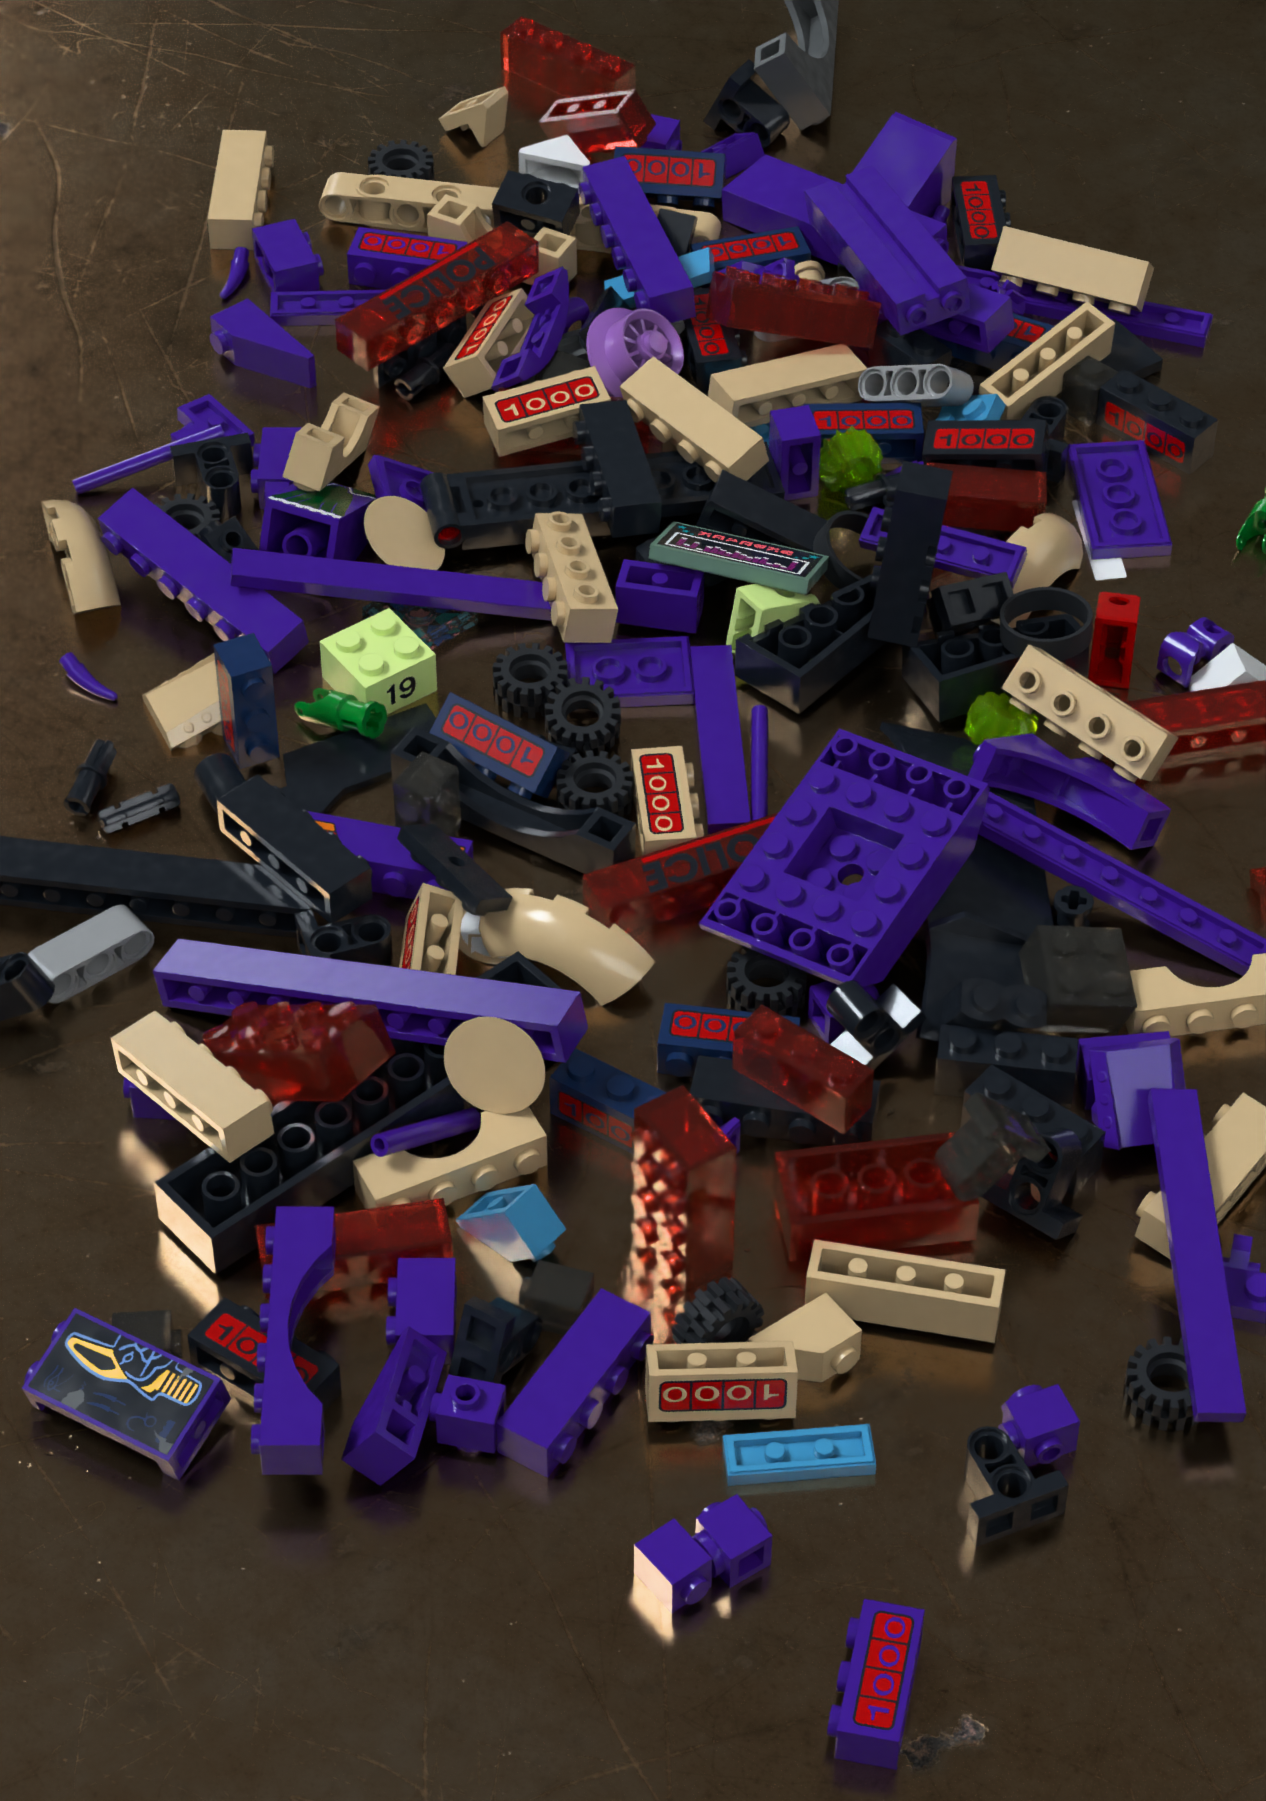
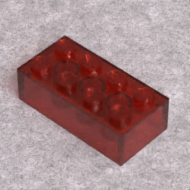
M730 266L726 267V273L713 271L705 317L731 328L873 349L881 302L870 299L869 291L857 289L858 287L847 284L835 283V286L822 284V281L808 278H799L797 284V280L769 272H763L761 279L760 274Z
M254 1001L246 1002L233 1009L231 1012L232 1016L222 1025L206 1031L202 1036L203 1040L198 1043V1045L201 1043L206 1045L214 1058L224 1066H232L236 1069L242 1080L253 1089H261L270 1100L339 1102L396 1053L376 1004H355L353 1001L340 1004H322L319 1001H314L305 1005H289V1002L286 1001L273 1005H257Z
M682 1085L634 1109V1131L631 1132L634 1144V1161L631 1163V1170L634 1175V1192L631 1193V1200L634 1206V1222L631 1223V1230L637 1243L642 1248L648 1247L656 1257L662 1274L668 1280L674 1279L682 1291L687 1293L733 1269L737 1148L685 1086Z
M960 1131L775 1152L773 1189L789 1261L810 1259L814 1239L879 1250L976 1240L979 1200Z

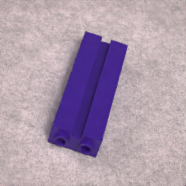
M765 154L722 189L724 221L754 233L799 226L812 256L834 265L838 263L844 265L809 222L804 190L831 181V179ZM832 180L836 186L842 185L841 183ZM912 211L943 250L948 253L947 224Z
M873 165L845 175L846 183L840 186H836L831 180L804 190L809 222L900 336L971 309L967 277Z

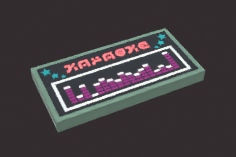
M675 521L650 544L648 557L653 561L803 595L807 594L826 572L829 556Z

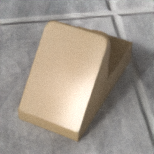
M503 86L459 102L439 118L445 132L460 127L462 131L470 128L480 146H487L504 131L508 90Z

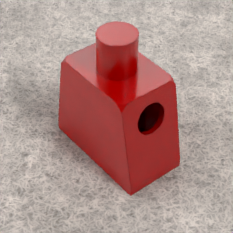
M1112 592L1099 593L1088 679L1096 685L1129 689L1141 599L1137 595ZM1114 647L1119 649V658L1106 657V648Z

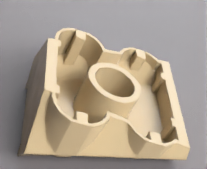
M214 653L142 695L145 705L170 750L177 747L189 748L198 745L203 735L211 731L223 736Z

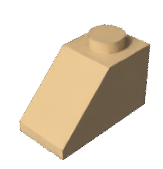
M824 1293L749 1338V1342L793 1341L798 1380L823 1382L837 1373L843 1374L849 1371L860 1360L862 1330L827 1293Z

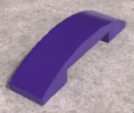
M563 266L535 278L525 302V306L534 314L533 320L520 352L502 360L491 386L495 392L533 377L547 365L556 352L565 329L569 307L568 272Z

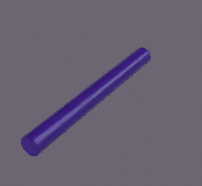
M217 425L73 479L72 482L77 495L171 460L170 446L225 437L221 425Z
M756 705L751 710V824L768 819V708L764 705ZM768 824L752 828V835L761 837L768 828Z

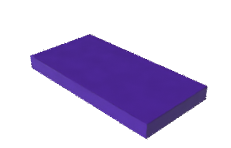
M1145 441L1069 444L1067 463L1091 560L1171 555L1172 542Z

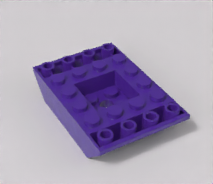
M839 728L699 922L700 928L837 985L851 980L858 982L862 987L883 982L974 850L990 791L989 784ZM858 874L863 876L860 882L850 885L842 884V881L850 875Z

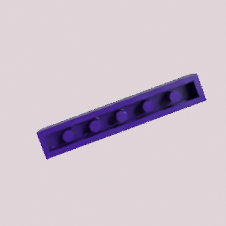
M622 156L583 166L584 182L579 183L581 200L584 205H590V215L595 227L600 226L604 246L612 248L614 265L617 270H623L626 289L628 292H634L636 308L656 311L670 323L696 317L693 285L626 157Z
M133 487L97 518L103 533L101 540L114 555L120 553L129 559L130 565L142 577L149 575L157 581L158 587L168 598L173 600L177 597L181 600L188 612L196 620L202 622L205 619L213 626L216 634L223 641L254 633L272 665L273 674H276L309 643L304 622L300 617L264 589L231 586V564Z

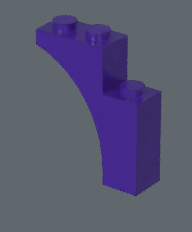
M1033 733L984 739L983 743L974 752V763L968 774L971 778L988 783L989 787L1029 796L1075 815L1107 833L1130 850L1154 846L1171 811V808L1133 782L1116 773L1102 761L1092 756L1069 759Z

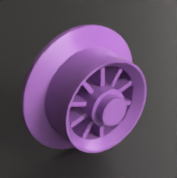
M612 308L599 314L589 327L586 347L590 366L596 367L608 394L616 401L623 400L619 386L653 356L677 374L682 369L684 350L681 339L673 325L656 311L645 308L634 311L625 308Z

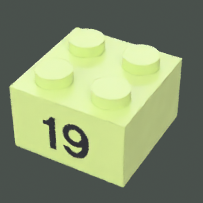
M390 608L320 641L322 678L335 691L354 695L360 702L376 701L379 704H383L387 715L437 691L436 654Z

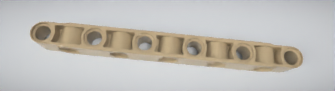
M337 172L328 178L319 201L320 212L326 218L333 221L428 233L427 214L446 194L478 205L484 219L500 235L518 242H526L533 239L532 237L494 227L492 202L499 190L496 187L386 175ZM579 197L580 214L570 233V236L577 238V249L612 253L611 247L606 248L604 246L600 226L595 227L590 215V205H584L581 197ZM650 204L657 217L660 208L696 216L698 221L692 244L719 239L721 222L715 215L708 212Z

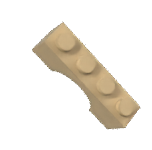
M446 194L427 214L428 237L468 242V246L475 242L479 244L468 251V261L474 266L475 259L480 256L475 248L480 247L500 266L501 275L529 285H533L535 278L562 266L568 272L569 282L577 274L576 237L543 227L531 241H513L497 233L487 223L478 205Z
M342 393L332 402L321 428L307 423L296 432L283 477L294 481L293 484L299 489L310 492L317 490L320 492L367 449L380 407L347 393Z
M1266 953L1252 955L1251 965L1247 973L1238 981L1221 987H1201L1187 983L1175 976L1166 966L1122 972L1118 1004L1128 1033L1140 1034L1169 1031L1171 1037L1266 1024Z
M529 1106L521 1111L509 1114L484 1111L481 1112V1127L475 1140L467 1148L454 1155L443 1158H423L406 1151H401L383 1157H378L372 1153L353 1160L355 1191L377 1230L392 1224L403 1223L415 1215L436 1207L447 1206L457 1199L478 1191L489 1190L495 1185L517 1176L531 1174L538 1168L546 1166L547 1135Z

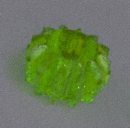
M851 426L845 433H841L836 429L833 438H823L824 447L820 448L819 478L823 480L825 486L832 492L841 491L845 495L846 488L873 481V475L882 471V451L871 434L867 433L865 429L858 431Z
M987 692L985 695H979L975 702L971 704L967 713L968 718L964 732L969 737H972L971 742L974 745H980L984 739L1029 733L1035 735L1039 718L1034 713L1029 715L1009 702L1011 698L1005 693L997 695L994 692Z

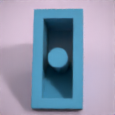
M536 1184L486 1192L456 1219L460 1228L510 1262L531 1259L532 1262L541 1260L556 1247L553 1241L567 1230Z

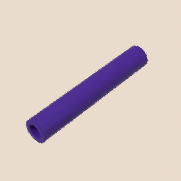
M471 1107L373 1135L371 1138V1149L376 1156L383 1157L474 1131L481 1125V1116L475 1108Z

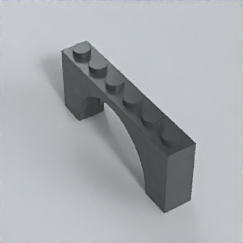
M784 0L794 24L798 45L785 32L756 47L754 70L800 130L810 125H818L831 115L839 0Z

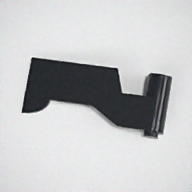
M424 703L388 716L384 730L377 738L370 739L361 735L359 731L349 730L283 754L286 786L280 789L286 798L299 809L302 808L306 811L326 814L343 795L391 778V752L413 727L429 733L436 717L428 705ZM216 753L206 757L198 764L194 772L195 781L217 815V799L246 782L233 759L225 753Z

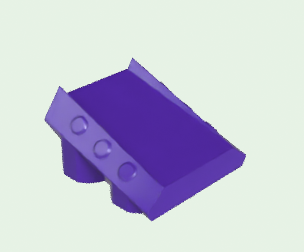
M1169 1038L1090 1048L1089 1077L1093 1081L1095 1094L1091 1115L1092 1122L1106 1132L1104 1147L1120 1150L1124 1147L1154 1144L1148 1105L1150 1089H1186L1180 1039Z

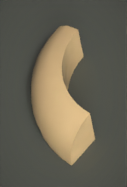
M68 500L42 501L41 504L49 540L53 543L56 552L64 550L67 557L61 559V568L73 615L121 605L106 547L101 540L102 536L95 520L80 505Z
M1042 513L1034 517V525L1028 529L1021 526L1006 541L1026 547L1028 554L1014 589H1012L1013 594L1031 588L1049 587L1066 571L1080 569L1083 557L1082 540L1071 523L1056 514ZM1031 612L1014 618L1008 625L1011 628H1016V622L1028 619ZM1000 618L991 620L1000 624Z
M529 888L505 889L513 897L508 910L487 912L486 915L480 916L479 930L482 942L492 959L511 956L519 951L527 959L543 963L567 975L588 991L601 1006L617 999L630 990L656 962L640 944L619 926L613 924L610 929L588 916V907L560 895H557L554 900L534 896L533 889Z

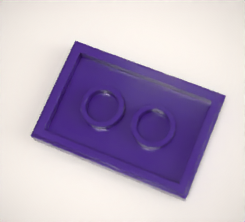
M689 636L612 639L611 643H565L568 679L575 677L576 684H582V677H590V685H594L597 679L603 681V691L610 686L614 690V697L618 696L620 707L694 704L695 693Z

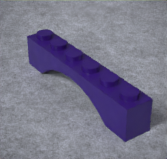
M276 1206L275 1226H266V1255H273L272 1264L263 1265V1293L270 1294V1301L260 1305V1332L267 1333V1343H258L257 1372L264 1373V1383H255L254 1412L261 1413V1424H252L251 1454L260 1455L262 1475H323L325 1444L323 1404L308 1389L296 1369L291 1354L294 1331L304 1308L318 1289L335 1272L337 1236L334 1207Z

